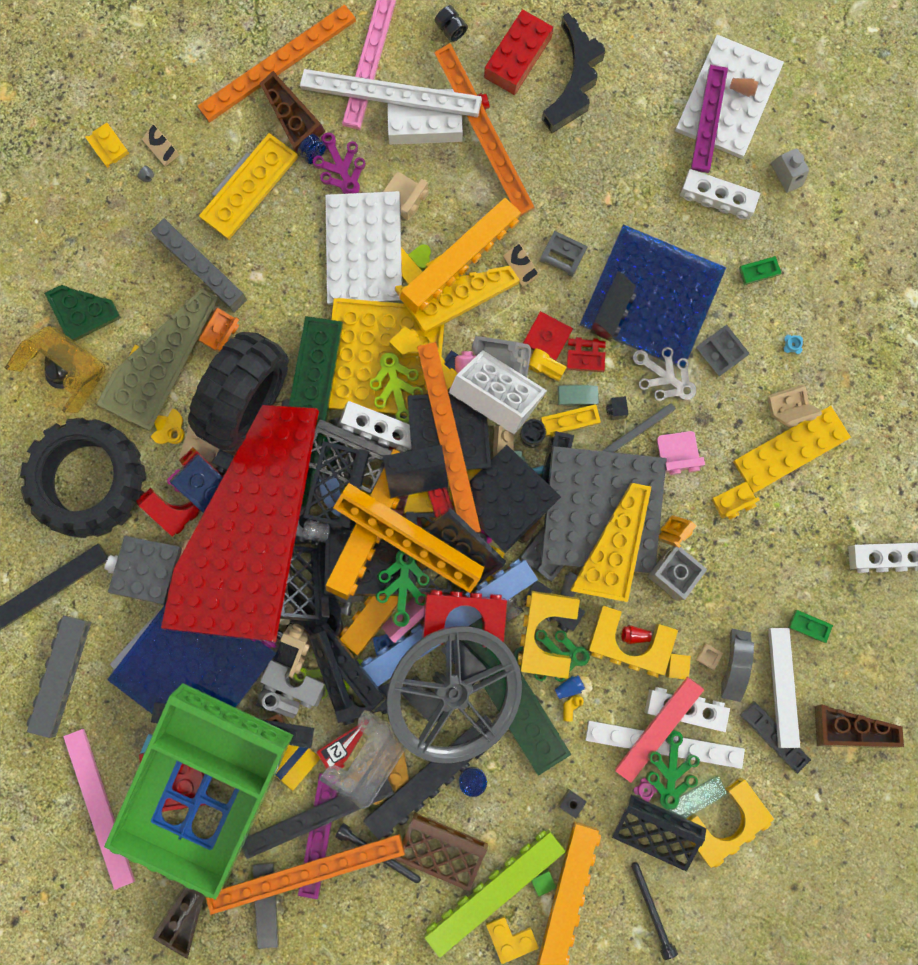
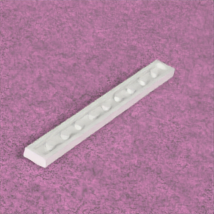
M304 69L300 83L302 90L478 117L482 101L481 96L307 69Z

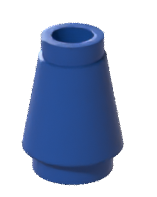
M579 675L571 676L555 688L559 699L581 694L585 690Z

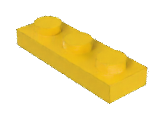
M596 404L541 417V422L546 428L545 437L550 436V433L554 431L564 433L601 423Z

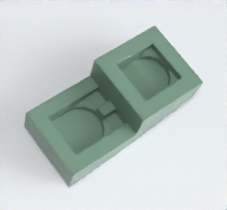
M564 385L557 387L558 405L591 406L599 404L598 386Z

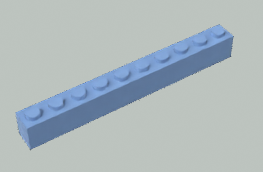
M518 558L509 564L510 568L506 571L502 569L493 575L494 579L487 582L485 580L476 586L477 590L474 592L482 593V597H490V594H501L502 598L509 600L538 579L526 560L522 559L520 561ZM466 592L463 595L470 596V593ZM459 606L448 614L445 628L469 626L480 619L481 614L474 607ZM421 624L413 627L410 630L411 634L406 637L403 635L391 647L385 646L377 652L379 655L373 659L368 657L361 662L363 669L377 686L392 677L401 658L414 644L422 639L423 626ZM437 645V646L431 648L430 650H428L427 652H425L421 657H423L424 655H426L427 653H429L430 651H432L433 649H435V648L438 647L439 645Z

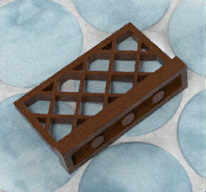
M414 813L402 844L404 850L412 847L416 857L407 859L400 856L396 858V861L470 892L482 860L486 855L488 843L418 813ZM412 829L421 832L423 839L413 842L410 836ZM438 839L441 847L431 850L428 840ZM425 842L429 852L418 855L415 846ZM455 846L460 854L450 858L446 848ZM443 850L447 860L437 863L434 853ZM473 854L479 857L477 863L468 866L465 856ZM430 855L434 865L426 867L422 864L421 858ZM462 858L465 868L455 871L452 861ZM449 863L452 873L442 874L439 867ZM467 871L470 876L468 884L461 882L457 875Z

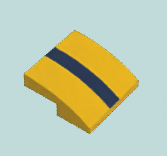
M289 745L275 776L293 792L318 763L320 757L310 748Z

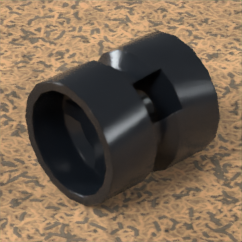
M452 5L440 10L434 19V22L450 42L460 39L468 29V25L459 17L458 12Z
M530 419L523 424L520 432V441L525 447L536 448L541 445L546 435L544 424L536 419Z

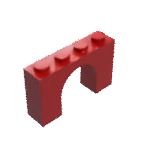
M194 447L179 460L185 466L198 453L212 466ZM151 487L136 501L138 506L172 537L175 534H179L184 529V525L189 520H194L200 511L191 501L183 505L169 504Z
M430 590V593H425L422 638L435 631L444 629L446 618L453 609L459 606H471L476 608L481 614L482 630L488 631L504 642L507 600L502 598L501 594H490V597H482V593L471 592L470 596L462 595L460 591H450V594H442V590Z

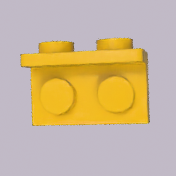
M746 481L712 498V501L721 518L728 517L731 520L740 515L738 511L745 508L747 512L757 507L755 503L760 501L759 497L755 498Z

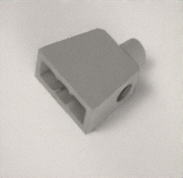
M797 148L780 155L771 162L786 193L804 185L809 168L804 161L803 154Z

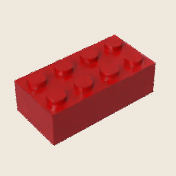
M522 9L486 64L484 78L509 93L516 95L552 39L554 27Z

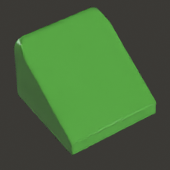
M548 869L542 871L532 880L538 897L556 889Z

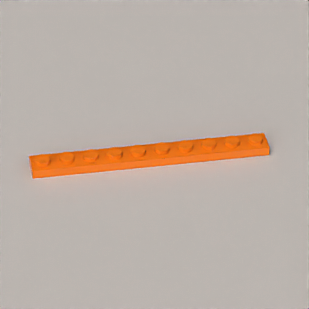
M344 4L200 103L198 109L210 123L261 87L260 82L272 71L277 75L281 74L356 22L355 16Z
M451 43L434 52L454 92L478 96ZM481 103L478 117L468 115L467 117L508 198L521 212L520 216L535 207Z
M434 342L417 346L439 444L442 445L455 512L476 533L481 532L437 344Z
M400 834L225 887L216 900L206 897L210 915L403 856L405 851Z

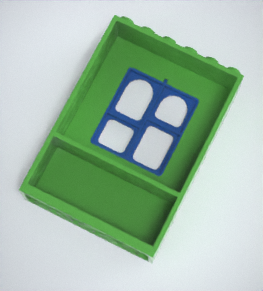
M182 683L169 696L104 847L114 854L128 858L133 863H139L147 867L152 872H158L169 880L177 881L188 889H194L205 897L216 900L231 874L293 735ZM182 763L205 773L194 798H189L172 789ZM212 777L235 788L227 804L213 799L206 794ZM167 798L180 802L189 808L182 823L173 825L164 820L162 808ZM200 804L213 807L223 814L214 835L207 839L197 837L192 831V822Z

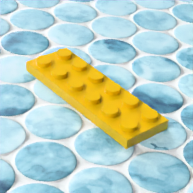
M268 133L199 215L200 219L230 240L297 160L298 154Z
M832 406L822 410V415L817 416L816 419L811 421L804 420L733 461L744 481H747L753 494L851 438Z

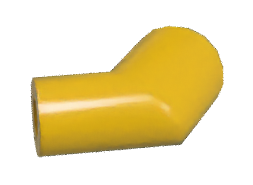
M573 695L564 702L563 721H573V711L584 703L581 696Z

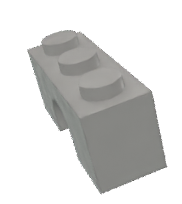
M270 660L261 679V683L265 684V689L272 692L279 690L283 692V697L290 700L294 698L301 700V705L310 709L312 706L319 705L326 689L325 683L306 676L302 685L295 688L290 684L288 677L292 668Z

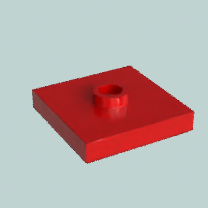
M540 311L523 344L530 345L533 351L540 349L546 352L551 359L556 361L573 328Z

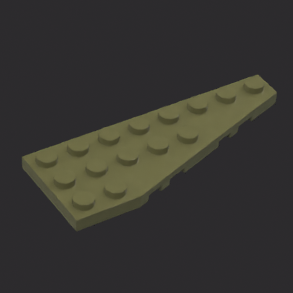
M201 288L114 370L96 405L150 431L219 297Z

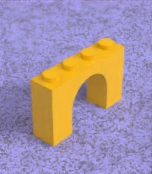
M531 591V595H527L526 607H529L528 615H524L523 626L526 627L525 635L521 634L520 646H523L522 654H518L517 659L521 672L568 679L571 663L570 656L548 653L541 650L535 643L534 634L538 624L545 618L556 616L577 619L579 598Z
M601 606L587 649L589 652H592L591 656L602 659L603 656L610 658L609 662L620 666L622 662L629 664V669L638 672L640 668L647 670V675L656 678L659 675L665 676L678 630L656 624L648 649L641 655L629 656L619 649L615 639L616 629L622 612Z
M741 777L725 788V791L740 811L741 821L739 828L734 834L726 838L714 837L706 829L705 841L697 851L710 868L720 866L724 862L725 857L729 854L734 855L740 850L739 846L745 842H751L756 837V833L760 830L768 829L771 826L770 822L774 820L746 780ZM694 813L690 815L688 818H686L687 820H690L698 825L705 827V825L702 823L699 817Z

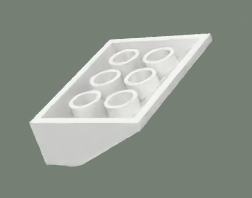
M440 89L443 91L454 92L453 89ZM388 103L389 144L462 142V115Z
M484 350L456 375L449 391L457 399L468 404L474 410L482 413L513 434L524 424L547 392V390Z

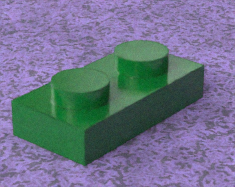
M776 256L739 267L744 285L781 275Z
M794 610L788 626L789 629L822 643H827L833 627L832 624L799 610Z

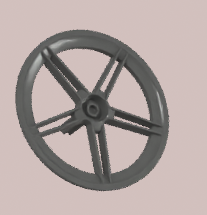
M449 627L425 636L414 644L401 658L389 682L386 704L388 719L394 734L411 753L431 762L455 763L482 754L501 739L517 714L521 700L522 680L516 658L507 645L498 637L488 631L475 627ZM453 640H454L455 674H452V662H451V641H453ZM459 640L474 641L484 645L497 656L501 664L462 681ZM446 642V676L438 671L435 672V676L432 677L435 683L405 679L412 665L425 652ZM494 673H497V674H495L494 676H492V677H490V678H488V679H486V680H484V681H482V682H480V683H478V684L472 686L473 683H475V682H477V681H479V680H481V679H484V678H486V677H488V676H490V675H492V674H494ZM505 677L506 692L504 702L498 716L489 726L468 698L470 694ZM403 684L435 688V692H428L402 686ZM401 692L440 699L439 705L419 738L412 734L403 719L400 704ZM469 706L487 730L483 731L464 709ZM454 709H458L481 734L475 739L457 746L441 747L431 745ZM444 711L443 715L441 716V718H440L439 721L437 722L436 726L434 727V729L432 730V732H431L430 735L428 736L429 732L431 731L432 727L434 726V724H435V722L437 721L438 717L440 716L441 712Z

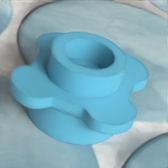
M786 335L784 337L786 343L783 349L786 353L795 352L800 354L802 352L803 338L801 336Z

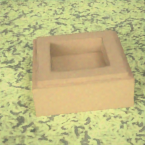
M705 643L696 661L711 670H715L723 653Z

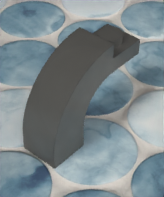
M732 629L730 632V656L726 673L721 682V698L741 702L746 692L754 656V642H751V632Z

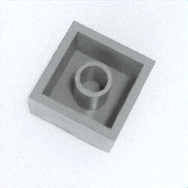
M671 546L647 577L673 599L680 601L687 598L707 569L681 547Z

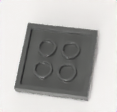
M124 536L108 593L166 605L173 570L179 560L182 548Z

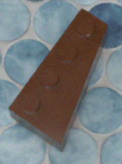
M274 71L260 82L293 149L299 156L326 131L316 117Z
M822 704L814 706L817 746L904 747L902 726L874 720L859 714H852Z

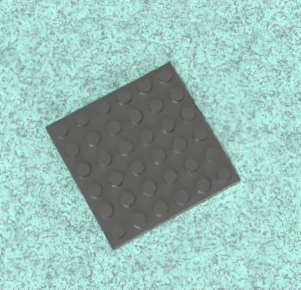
M552 446L548 484L561 498L545 513L540 563L583 567L630 483L650 486L651 492L634 572L650 573L656 566L666 471L665 463L667 458Z

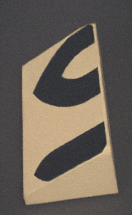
M153 124L142 140L160 162L167 166L179 154Z
M520 243L503 255L507 264L519 278V283L522 287L538 278V271Z

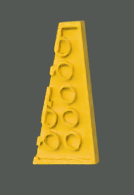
M510 266L488 269L487 272L481 273L472 272L465 276L458 275L453 285L450 287L446 286L443 289V293L437 299L433 298L430 301V305L424 311L420 310L415 314L405 303L404 305L422 332L426 334L516 286L520 280ZM395 286V291L399 297L401 291L407 286Z
M630 483L570 591L628 602L651 492L650 486Z

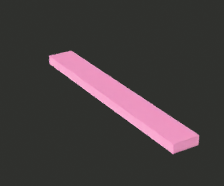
M396 0L376 1L355 77L375 79ZM349 97L342 125L360 130L368 100Z
M85 729L63 736L114 890L133 883L135 879L128 858L114 854L104 847L115 819Z

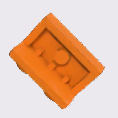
M216 308L198 341L216 352H220L231 333L234 334L237 331L239 319Z

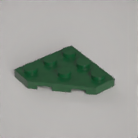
M64 285L44 293L69 343H73L121 319L114 302L110 299L101 298L81 290L71 289Z

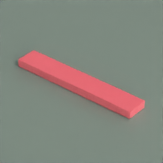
M687 676L617 765L615 771L632 783L649 761L648 754L651 751L658 750L702 694L704 688Z

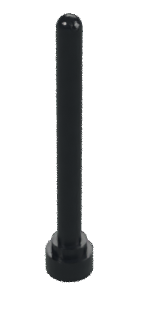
M345 823L341 825L335 835L340 841L348 840L356 846L368 844L354 835L352 830L349 829L350 827ZM394 859L383 862L414 883L421 881L419 875Z
M633 862L631 868L662 944L660 946L663 960L672 959L678 955L677 949L668 940L639 864Z

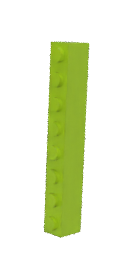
M549 829L546 832L544 830L539 832L532 844H525L519 850V855L515 858L511 856L504 862L505 866L500 871L498 869L494 870L488 876V881L484 884L480 882L476 885L469 897L463 896L457 902L458 906L456 908L445 911L441 916L442 919L437 924L433 922L425 929L424 938L439 958L566 852Z

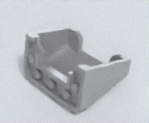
M475 336L472 350L476 356L484 350L527 378L531 356L530 345Z

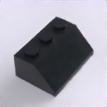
M617 272L590 333L608 341H611L613 336H618L621 329L618 326L620 320H625L629 312L626 307L628 303L632 304L636 297V293H634L636 286L622 272Z
M442 445L383 456L390 499L448 488Z

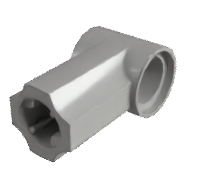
M263 690L259 694V703L265 709L292 719L297 715L300 702L287 699L270 690ZM273 695L272 703L265 704L266 697Z

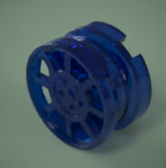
M311 134L301 142L297 152L308 164H313L314 157H322L327 146L323 141H320L317 135Z
M469 767L461 773L459 786L465 795L477 797L485 791L487 779L481 769Z

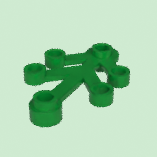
M401 550L396 554V562L386 570L380 571L377 578L380 582L387 583L391 575L399 569L400 576L386 589L378 591L375 597L378 602L385 603L388 601L389 596L399 588L397 611L394 612L392 621L395 625L404 627L410 620L408 613L405 612L407 589L414 596L416 604L420 606L425 604V594H422L408 577L409 569L416 576V581L419 585H427L429 583V576L419 569L415 564L416 559L408 555V560L404 562L402 557L406 553ZM383 573L387 574L386 580L381 579ZM421 576H425L426 581L424 583L420 582ZM381 593L385 594L384 600L379 599ZM420 596L424 597V601L422 603L418 602V598ZM402 614L403 619L398 622L397 616Z
M544 630L536 632V640L542 642L551 651L548 653L570 656L569 672L575 666H584L589 662L590 654L588 650L584 647H576L567 638L564 631H557L554 637L556 641L562 642L570 652H562L547 637V633ZM539 632H543L545 634L544 639L541 640L538 638ZM558 633L564 634L563 640L557 638ZM519 647L514 651L516 661L518 659V652L523 651V647ZM577 653L583 654L582 660L576 658ZM534 674L536 680H538V681H543V680H545V679H546V676H547V675H544V677H543L542 679H539V678L537 677V674ZM554 677L555 680H557V681H559V682H562V681L565 680V678L558 679L557 677Z
M673 730L665 739L670 745L668 768L661 760L660 753L651 751L648 754V760L655 764L666 778V788L659 781V775L654 771L647 773L646 780L653 784L660 793V804L668 810L676 808L680 801L679 796L689 787L694 788L698 784L697 777L688 774L684 778V782L675 788V781L691 767L695 768L700 763L699 757L690 754L687 756L686 761L677 768L678 748L683 742V736L676 730ZM674 736H678V741L674 743ZM657 754V760L653 761L652 756ZM694 757L695 763L691 764L690 760ZM655 774V780L651 781V775ZM690 778L694 779L692 784L688 782ZM670 796H672V797H673L672 802H671V803H668V801H667L668 798H669Z

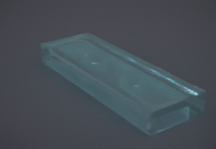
M715 776L680 796L678 806L669 811L687 818L726 796L728 793L719 777Z

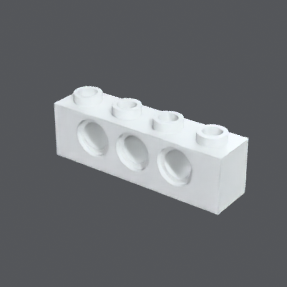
M690 169L685 178L680 196L687 201L699 202L704 207H713L722 213H731L739 219L749 220L755 211L760 193ZM698 188H703L705 192H700ZM715 194H720L723 198L720 199ZM733 200H738L740 205L735 204Z
M348 401L338 424L343 430L357 433L361 438L369 441L371 439L378 441L380 446H391L399 452L411 451L409 424ZM361 418L364 420L365 426H359L356 419ZM375 425H379L382 428L383 432L381 434L375 431ZM397 432L400 435V440H395L392 433Z
M918 543L869 544L848 547L850 570L857 569V573H868L869 569H876V572H889L888 568H895L896 572L908 571V568H915V571H918ZM889 553L894 557L893 563L888 559ZM908 553L913 556L912 562L907 558ZM870 554L875 558L874 563L869 561Z
M655 687V691L649 690L645 713L657 716L664 707V701L672 696L667 694V689ZM698 697L691 706V712L685 714L680 720L681 722L726 732L730 708L724 707L725 703L713 701L712 704L705 703V698ZM705 708H709L711 711V715L707 719L702 714Z

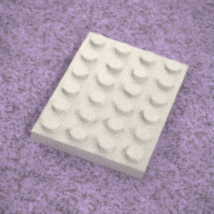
M717 35L675 131L696 140L709 66L711 64L726 67L728 72L714 148L743 159L784 62ZM752 78L755 81H759L755 97H747L730 89L732 79Z
M399 191L326 195L328 305H333L334 298L391 303L402 302L395 291V286L402 285Z

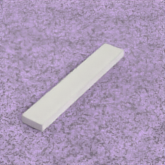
M770 628L768 633L778 748H800L790 629Z

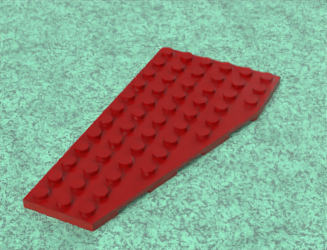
M262 405L246 434V439L239 447L173 570L161 626L162 629L276 642L319 410L317 408Z

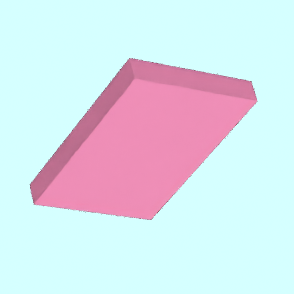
M420 596L418 598V602L422 603L424 601V597ZM414 597L405 607V612L408 613L410 618L406 626L399 627L395 625L392 617L382 626V629L393 642L399 640L424 617V605L416 604ZM400 614L397 616V621H402L403 616Z

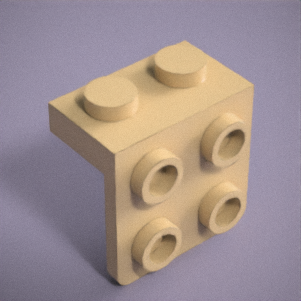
M397 172L383 192H400L401 217L408 221L412 215L416 214L421 201L427 198L429 194L428 182L421 179L419 183H416L402 173Z
M803 384L767 396L771 417L788 427L796 426L799 424L798 422L804 420H814L817 416L822 415L820 409L809 404L806 386Z
M290 624L281 638V642L299 649L288 676L290 678H293L295 673L299 674L306 659L303 656H306L311 646L308 639L310 635L299 624Z

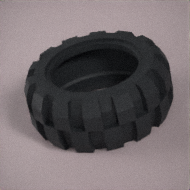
M240 332L223 345L202 376L189 407L188 423L197 437L220 450H238L246 439V434L262 405L273 406L282 389L288 371L289 359L280 345L254 332Z
M83 417L68 419L64 425L60 426L56 423L44 430L45 436L40 441L34 440L26 451L31 455L27 463L22 462L20 478L24 479L25 485L21 486L20 490L24 503L29 504L31 507V514L41 524L48 526L51 530L70 537H99L112 532V528L118 524L122 526L132 516L130 512L135 504H137L136 501L144 494L141 487L142 482L146 481L145 466L141 464V454L135 444L118 429L97 419L86 420ZM89 446L103 448L109 455L113 465V482L109 492L102 501L89 509L69 511L59 501L55 491V475L60 463L67 455L79 448Z

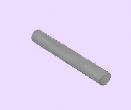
M246 153L213 191V197L219 193L250 156L249 153Z

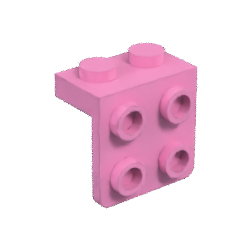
M693 431L661 435L657 438L659 455L662 458H667L665 473L677 475L685 470H688L689 473L697 472L705 465L704 457L699 458L696 437Z

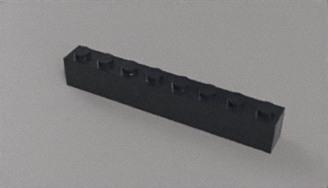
M486 714L482 716L490 726L492 724L491 720ZM480 720L476 722L483 731L487 730ZM472 725L448 747L467 743L481 734ZM483 752L482 754L476 756L475 759L477 760V759H478L479 757H481L485 752ZM473 758L455 763L429 762L398 789L394 795L390 796L368 815L363 822L378 840L382 837L388 838L394 832L393 828L397 824L403 825L409 819L408 815L413 810L418 812L425 805L423 801L428 797L430 799L434 798L440 792L438 788L443 784L449 785L455 779L453 775L458 771L461 773L470 766L468 762Z

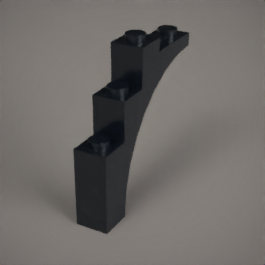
M569 13L562 17L561 27L568 37L572 49L573 71L564 92L552 105L543 111L542 121L551 134L588 111L590 100L585 92L596 86L598 78L596 70L592 67L602 62L605 55L604 45L598 42L596 38L589 41L588 35L582 32L577 20L574 17L572 18Z

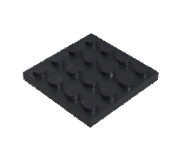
M448 393L466 470L491 468L487 417ZM428 394L409 395L408 411L411 450L440 445Z
M508 445L491 459V468L481 469L469 481L480 528L505 553L561 498Z
M330 518L333 521L339 522L340 518ZM353 521L351 529L326 523L325 596H337L326 591V584L356 525L355 521ZM381 539L379 544L375 543L373 547L375 553L371 561H366V572L363 578H358L356 582L358 588L354 596H376L378 591L386 589L400 576L399 569L391 575L387 583L380 582L377 578L380 571L386 570L396 562V554L400 549L384 539ZM383 573L381 579L386 580L387 574ZM399 588L390 596H398Z

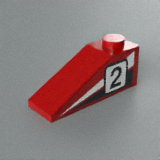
M370 719L360 723L317 751L328 772L334 770L336 773L345 767L344 762L348 760L371 722Z

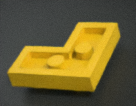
M505 916L486 923L501 964L539 949L531 927L512 935Z

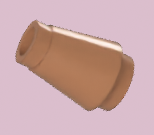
M733 78L730 89L747 97H755L759 81H755L752 78Z

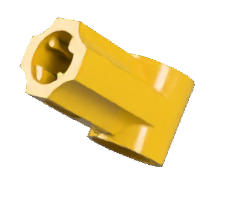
M535 349L530 357V370L539 374L543 373L558 382L567 368L563 364L551 359L546 352L540 349Z

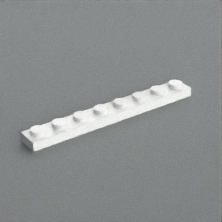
M588 721L585 741L631 749L644 730ZM674 736L673 742L675 743L678 741L677 736ZM683 738V742L678 748V757L686 759L688 755L693 754L699 757L701 762L742 769L745 749ZM665 740L656 752L669 756L670 745Z

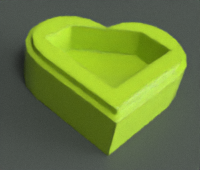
M423 244L408 255L421 270H425L426 264L430 262L431 249L428 245Z

